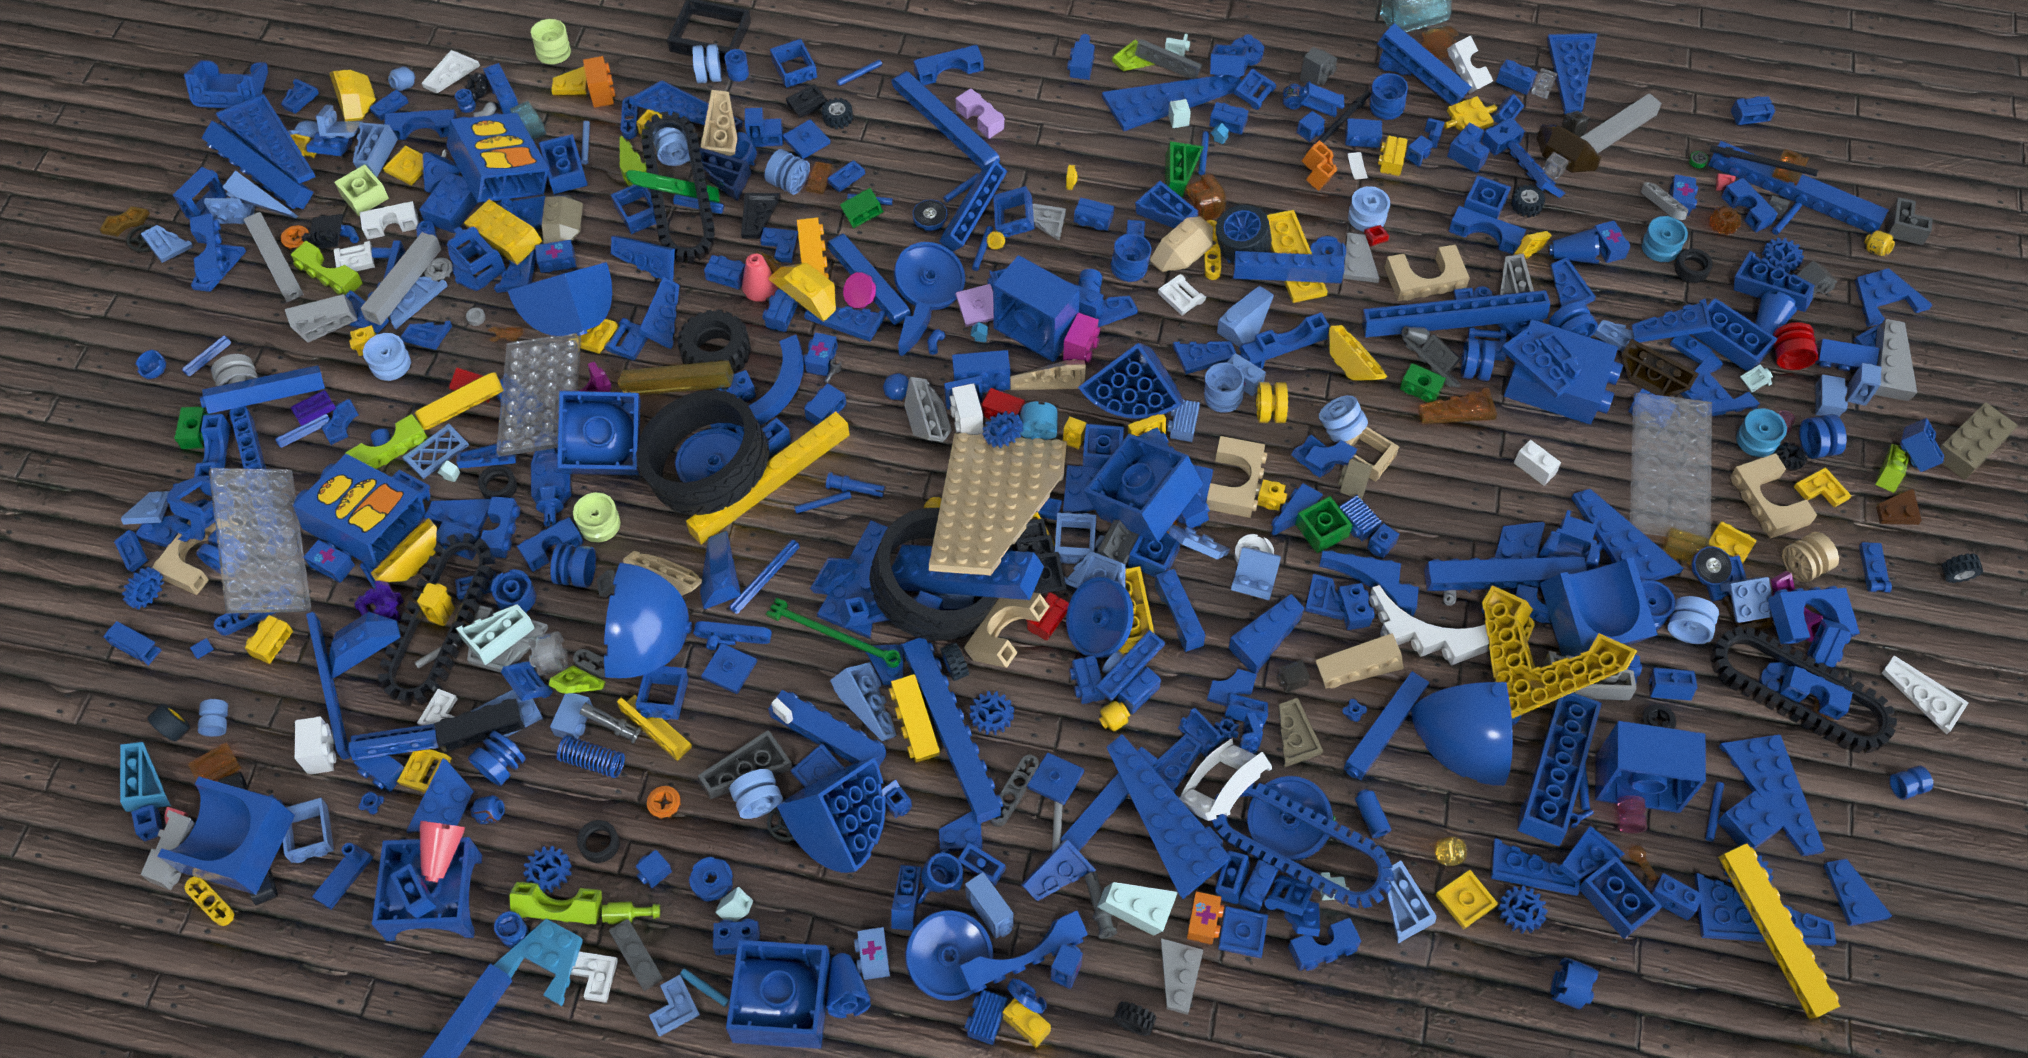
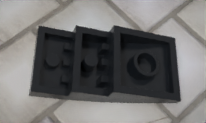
M1044 518L1030 520L1024 532L1011 547L1012 551L1034 552L1043 564L1044 568L1034 593L1044 594L1067 590L1059 552L1054 551L1052 537L1047 535Z

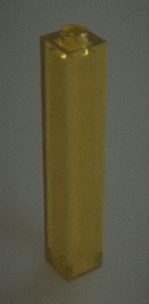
M729 361L622 370L621 377L618 379V386L622 389L623 393H639V395L731 387L734 373Z

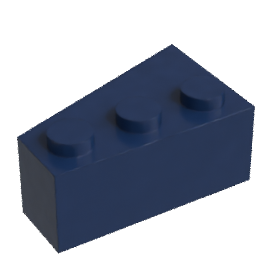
M700 147L705 178L738 201L751 175L748 162Z

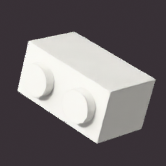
M1530 440L1519 450L1514 464L1545 486L1556 475L1561 462Z

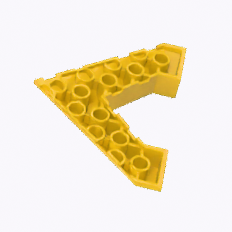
M1491 586L1482 602L1490 644L1489 650L1495 682L1507 683L1512 719L1626 670L1637 653L1636 649L1599 633L1589 651L1580 653L1581 655L1570 659L1565 658L1552 662L1551 665L1542 668H1535L1523 628L1533 611L1529 603L1495 586Z

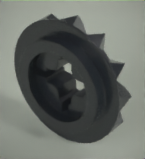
M475 72L474 75H470V80H466L468 84L465 88L470 90L473 99L477 100L485 95L488 89V79L484 74Z
M1786 442L1776 450L1777 456L1787 469H1800L1808 459L1806 457L1807 452L1802 450V446H1796L1795 442L1792 444ZM1795 453V457L1793 456L1788 459L1789 454Z
M1651 705L1643 713L1642 721H1644L1645 725L1674 729L1676 726L1674 713L1664 705ZM1657 714L1659 719L1663 720L1661 725L1658 724V721H1654L1657 717Z

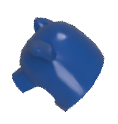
M949 849L941 850L938 854L930 857L924 864L921 872L924 888L918 897V904H921L930 892L941 893L949 889L959 891L961 888L963 868L961 862L956 857L948 854L950 852Z

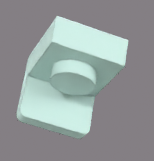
M1188 34L1184 35L1183 40L1167 38L1165 49L1184 57L1185 51H1189L1190 41H1187Z
M1760 364L1740 377L1752 393L1766 384L1768 386L1772 385L1771 378L1773 376L1768 368L1764 369Z

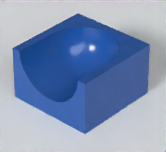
M1018 255L993 284L994 329L1054 362L1063 352L1064 339L1079 313L1080 288Z
M559 391L557 468L561 474L639 475L636 457L638 442H640L641 400L639 393Z
M1128 434L1085 488L1084 492L1100 519L1113 523L1114 520H1120L1129 531L1159 542L1203 483L1188 455Z
M1634 557L1580 573H1560L1540 583L1559 649L1564 657L1566 655L1576 657L1581 655L1580 653L1589 651L1599 633L1624 645L1634 644L1658 635Z
M1618 721L1596 754V801L1680 813L1706 782L1704 733Z
M198 777L195 785L199 790L201 803L194 828L182 844L171 850L161 848L157 857L181 873L257 895L295 815L275 798Z
M738 940L726 1030L732 1042L821 1049L831 961L828 947L825 945Z

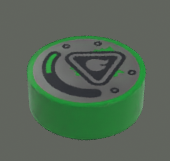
M1701 151L1693 152L1689 158L1690 165L1695 168L1705 167L1708 161V156Z

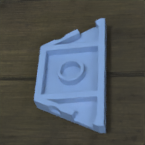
M419 277L389 315L393 327L397 329L444 290L448 286L445 280L440 282L432 281L430 277Z
M1172 524L1168 529L1169 535L1182 545L1215 559L1223 558L1224 555L1227 556L1230 548L1214 542L1212 537L1205 534L1203 536L1197 535L1196 531L1189 527L1183 529Z
M1090 551L1083 561L1073 568L1075 571L1068 578L1064 577L1065 584L1078 589L1080 585L1091 578L1105 577L1114 579L1125 587L1126 565Z

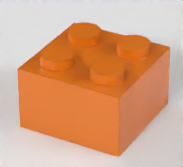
M603 56L583 59L587 85L594 108L614 104L613 97H616L614 86H610L613 85V79L611 74L608 75L610 73L608 62L605 63Z

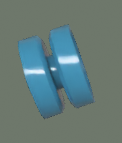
M1660 216L1653 219L1642 239L1641 246L1643 252L1649 258L1658 262L1675 260L1687 240L1688 232L1686 226L1678 219L1669 216Z
M1765 408L1749 412L1737 431L1736 440L1738 445L1751 456L1767 457L1773 454L1786 435L1787 426L1785 420L1778 413Z

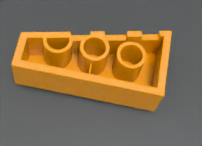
M818 218L797 220L801 263H808L829 279L828 273H825L824 267H828L826 256L823 257L822 252L826 251L825 240H821V235H824L823 224H819Z

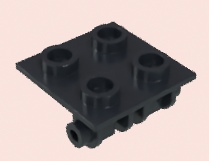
M343 214L313 217L311 231L302 235V241H308L319 249L338 247Z

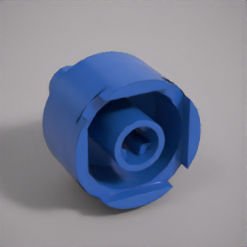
M516 569L509 570L510 572L505 574H499L491 585L492 595L499 609L504 610L518 604L527 613L534 605L537 596L528 575Z
M1563 958L1559 963L1562 966L1560 972L1555 971L1552 979L1550 992L1552 995H1555L1552 997V1000L1581 1009L1585 1003L1590 1004L1593 1000L1594 992L1591 990L1593 983L1597 980L1598 970L1570 958Z

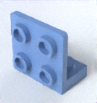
M325 105L316 116L319 135L326 136V138H335L337 136L352 138L360 129L359 122H362L336 121L337 114L333 110V105Z
M239 198L204 199L209 212L220 224H246L244 218L253 215L255 211L254 205L242 203Z
M1245 546L1242 547L1231 590L1270 600L1281 556Z
M1754 577L1720 584L1721 591H1729L1731 595L1735 621L1737 623L1773 617L1768 603V598L1772 597L1769 577Z

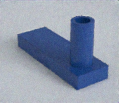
M393 241L392 248L373 247L371 254L373 258H389L385 278L406 251L401 241Z
M346 843L343 845L342 853L345 857L312 896L330 910L374 858L355 844Z

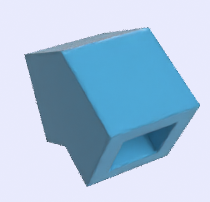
M1223 123L1216 125L1211 132L1214 136V141L1224 144L1228 138L1229 130Z
M977 322L972 326L971 336L975 338V341L986 342L988 327Z

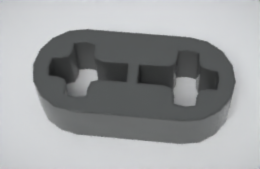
M580 649L574 654L573 660L579 669L595 677H605V668L597 670L595 666H602V664L604 666L603 657L586 649ZM585 656H586L587 660L589 661V662H587V661L583 660L582 662H580L579 659H580V658H585Z

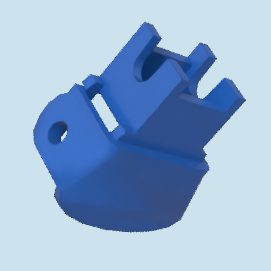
M1567 510L1560 528L1556 532L1551 531L1538 558L1576 555L1577 557L1585 558L1587 571L1598 568L1600 546L1597 545L1596 540H1593L1598 519L1594 518L1593 522L1589 523L1570 517L1571 511Z

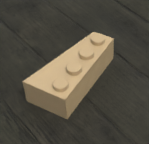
M1393 633L1316 660L1325 688H1336L1342 684L1404 669L1402 655Z

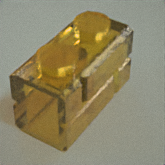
M1671 527L1666 534L1662 550L1674 560L1680 559L1692 565L1695 554L1701 549L1708 547L1710 539Z

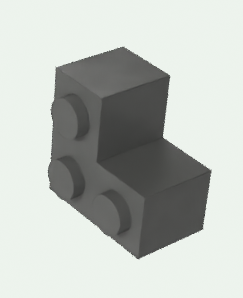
M1313 47L1304 56L1300 81L1306 84L1310 81L1311 84L1316 86L1324 85L1327 78L1337 70V58L1322 49L1319 50Z
M1898 197L1889 211L1887 233L1892 235L1894 239L1923 245L1932 231L1933 218L1916 215V201Z
M1812 261L1797 274L1798 277L1814 285L1813 298L1817 292L1822 294L1830 292L1838 282L1824 266L1815 261Z

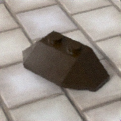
M1542 124L1540 126L1537 141L1543 157L1571 173L1590 172L1598 169L1602 157L1597 154L1588 141L1559 125Z
M1632 338L1622 353L1628 380L1661 398L1689 391L1699 373Z

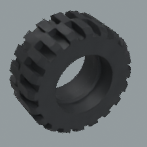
M706 310L705 313L699 312L694 318H689L687 320L688 323H684L681 327L682 331L678 334V347L685 368L695 377L700 376L704 380L711 379V381H717V379H723L736 374L738 370L741 371L745 367L744 363L748 362L751 353L748 332L745 324L736 315L733 316L728 311L724 313L723 310ZM719 338L729 341V344L719 351L707 352L699 349L702 344L711 339Z

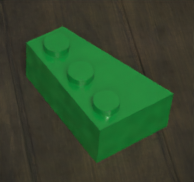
M1170 141L1165 154V185L1180 197H1183L1204 146Z

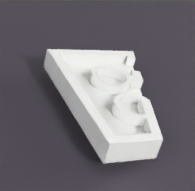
M451 50L422 82L423 88L439 93L480 66L479 61Z

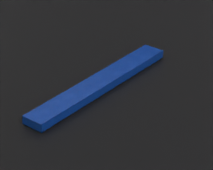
M314 612L307 613L306 616L337 753L345 760L350 758L351 755L334 679L330 672L324 635L319 618Z

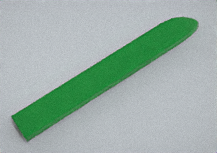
M629 170L625 173L627 179L634 185L697 198L694 182L636 170ZM707 185L709 201L719 203L718 188Z

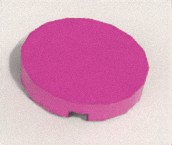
M862 272L850 275L845 282L843 290L844 299L847 304L857 309H863L868 304H871L876 294V286L873 283L872 277Z

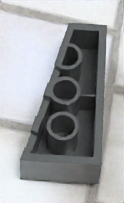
M767 730L699 774L698 780L708 797L713 799L730 793V785L746 773L759 769H768L772 771L773 776H777L792 770V763L770 731Z

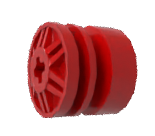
M1800 322L1789 323L1779 327L1773 333V336L1777 338L1774 348L1776 349V361L1780 368L1785 370H1801L1813 365L1818 360L1814 329L1811 325Z

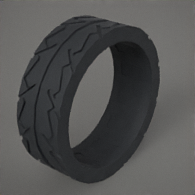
M704 390L684 395L681 399L678 398L656 413V416H653L645 426L639 438L640 442H638L636 452L637 465L642 476L666 507L669 506L671 510L680 514L704 515L723 510L725 507L728 508L740 501L756 486L767 466L769 445L765 433L746 402L727 391ZM716 423H732L744 428L743 440L737 453L728 464L716 473L698 481L685 483L663 479V469L667 457L676 444L689 433L698 428Z
M940 508L918 509L897 518L886 529L872 560L869 575L874 600L886 618L890 619V622L902 631L915 637L920 636L922 639L932 641L953 640L974 631L986 618L997 600L995 597L982 596L977 603L967 608L954 611L938 610L918 603L898 585L892 573L890 553L899 545L920 538L934 539Z

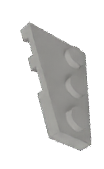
M1347 233L1343 279L1379 283V275L1366 235Z
M1161 938L1166 1009L1188 1015L1203 950Z

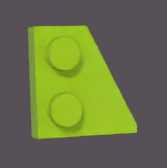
M1137 40L1132 41L1112 58V62L1122 71L1155 65L1152 62L1135 56Z
M571 666L553 676L549 681V686L565 694L602 690L605 685V681L575 666Z

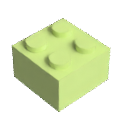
M366 165L335 181L340 195L358 216H360V212L368 211L389 199L383 184Z

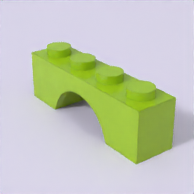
M305 241L291 254L296 268L299 270L303 269L312 278L316 277L324 286H330L339 295H346L350 290L355 292L363 284L359 274L346 265L337 268L323 267L324 258L319 248L308 241Z
M411 414L395 423V434L387 443L377 447H370L361 443L345 452V454L378 469L396 457L405 454L413 447L420 445L428 438L421 425Z
M516 882L510 892V911L519 914L521 918L530 917L542 920L596 924L602 913L601 890L580 888L578 893L569 900H555L544 894L536 883Z

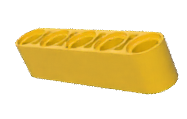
M490 373L417 410L415 415L423 430H428L503 392L504 389L497 374Z

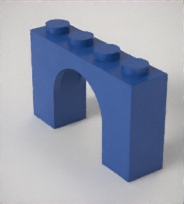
M1830 586L1821 590L1820 587H1815L1808 591H1804V588H1799L1791 592L1783 589L1776 591L1774 596L1768 598L1781 645L1796 644L1810 638L1804 617L1805 604L1817 609L1823 616V619L1846 625L1851 631V637L1860 634L1846 588Z

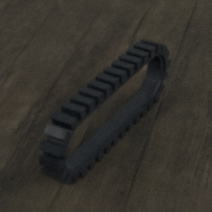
M668 111L661 112V119L655 114L651 117L652 122L647 120L644 124L645 129H642L641 141L646 172L659 175L653 145L655 134L660 129L666 127L680 130L687 142L703 238L700 243L691 248H683L676 245L669 234L662 191L650 189L658 239L661 242V246L675 249L674 257L676 256L677 262L683 263L685 257H687L688 263H694L695 256L700 261L705 258V253H710L715 240V227L705 174L703 172L697 132L695 133V127L692 123L689 124V119L684 115L679 119V113L673 112L672 116L669 117Z
M1742 627L1734 628L1732 632L1729 630L1724 633L1714 645L1713 653L1711 654V662H1715L1712 666L1715 674L1722 672L1719 679L1723 683L1729 679L1732 681L1729 688L1737 691L1742 686L1744 688L1741 693L1742 695L1749 697L1752 693H1755L1753 701L1761 704L1764 699L1768 700L1765 707L1773 710L1776 706H1779L1780 708L1777 713L1783 717L1788 712L1792 713L1789 720L1795 723L1801 718L1804 719L1802 727L1809 729L1812 725H1815L1813 733L1821 736L1825 731L1828 732L1825 739L1833 743L1839 738L1838 746L1843 749L1852 744L1851 752L1860 753L1864 750V753H1871L1875 749L1878 750L1883 747L1896 731L1893 728L1897 725V718L1891 717L1895 711L1892 706H1883L1888 702L1885 697L1874 698L1877 691L1868 688L1865 692H1862L1864 684L1857 681L1851 686L1849 684L1852 678L1846 675L1839 680V671L1832 669L1829 673H1826L1827 665L1820 662L1817 667L1813 666L1816 659L1810 656L1805 661L1801 660L1804 653L1796 650L1793 654H1790L1789 652L1792 647L1787 644L1778 648L1777 646L1780 641L1774 637L1769 642L1765 641L1768 634L1762 631L1757 636H1754V628L1747 627L1744 632ZM1736 644L1751 646L1790 667L1797 666L1803 668L1807 672L1823 677L1825 680L1853 692L1851 699L1870 709L1876 716L1879 725L1877 733L1872 736L1855 734L1738 672L1728 660L1727 653L1729 647Z

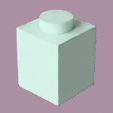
M1186 99L1172 101L1169 104L1168 116L1172 128L1189 126L1191 111Z

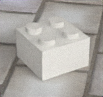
M969 384L952 388V396H949L951 403L950 411L952 418H955L956 433L982 434L983 413L975 385Z
M321 717L295 720V760L308 775L333 771L334 763H336L335 741L329 724H326Z

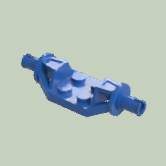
M544 424L542 426L543 436L535 441L536 449L531 462V496L536 504V509L544 513V525L550 527V522H552V526L556 524V513L562 511L563 505L571 497V474H561L558 470V437L554 436V425L548 424L547 429V425Z

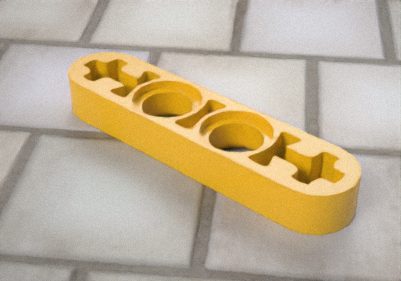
M1208 220L1206 222L1213 227V241L1216 244L1204 253V273L1208 279L1216 280L1221 274V251L1216 235L1217 221ZM1214 254L1217 256V258L1210 259L1208 258V255ZM1211 266H1214L1215 272L1211 271Z

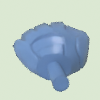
M308 120L298 123L295 130H289L290 135L298 134L314 138L315 133L319 132L317 122Z

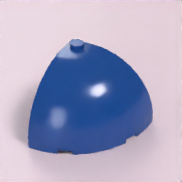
M607 262L507 290L520 316L536 330L552 336H565L576 333L577 336L587 334V329L596 327L605 320L612 301V282Z
M1141 343L1134 345L1078 387L1092 403L1104 411L1125 418L1143 419L1149 418L1152 415L1166 414L1184 404L1176 384L1151 347Z
M620 563L613 582L615 586L614 596L610 595L605 626L604 644L607 645V654L604 655L605 677L608 678L641 676L650 673L660 666L666 665L679 653L687 634H690L692 630V622H689L686 603L671 583L643 567Z
M1485 682L1454 686L1430 694L1416 703L1411 710L1412 720L1417 734L1421 736L1426 744L1425 747L1434 758L1449 770L1464 778L1466 776L1478 780V783L1504 786L1506 784L1511 767L1513 745L1512 716L1506 682Z
M875 757L845 767L805 787L777 805L786 826L799 846L816 862L828 869L841 873L855 872L869 859L874 845L878 844L885 819V796H882L881 784L883 779Z

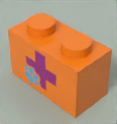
M1196 891L1187 934L1188 940L1212 945L1214 938L1219 937L1220 925H1217L1218 917L1222 918L1224 905L1220 904V896Z

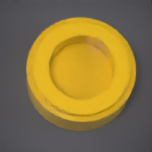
M991 232L987 237V244L991 249H1001L1005 244V237L1001 232Z

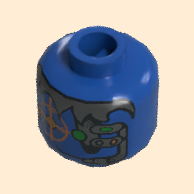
M1290 84L1284 88L1283 104L1285 107L1295 110L1303 106L1300 104L1299 96L1302 86Z

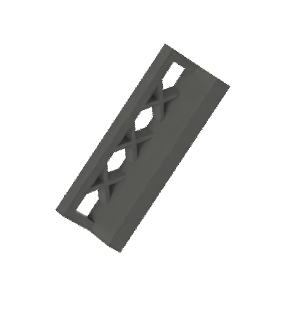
M1142 39L1137 44L1135 56L1190 79H1197L1202 64Z

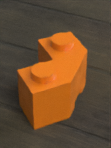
M1320 140L1310 148L1301 160L1312 170L1306 180L1318 191L1329 182L1337 171V167L1333 165L1332 161L1334 157L1333 152Z

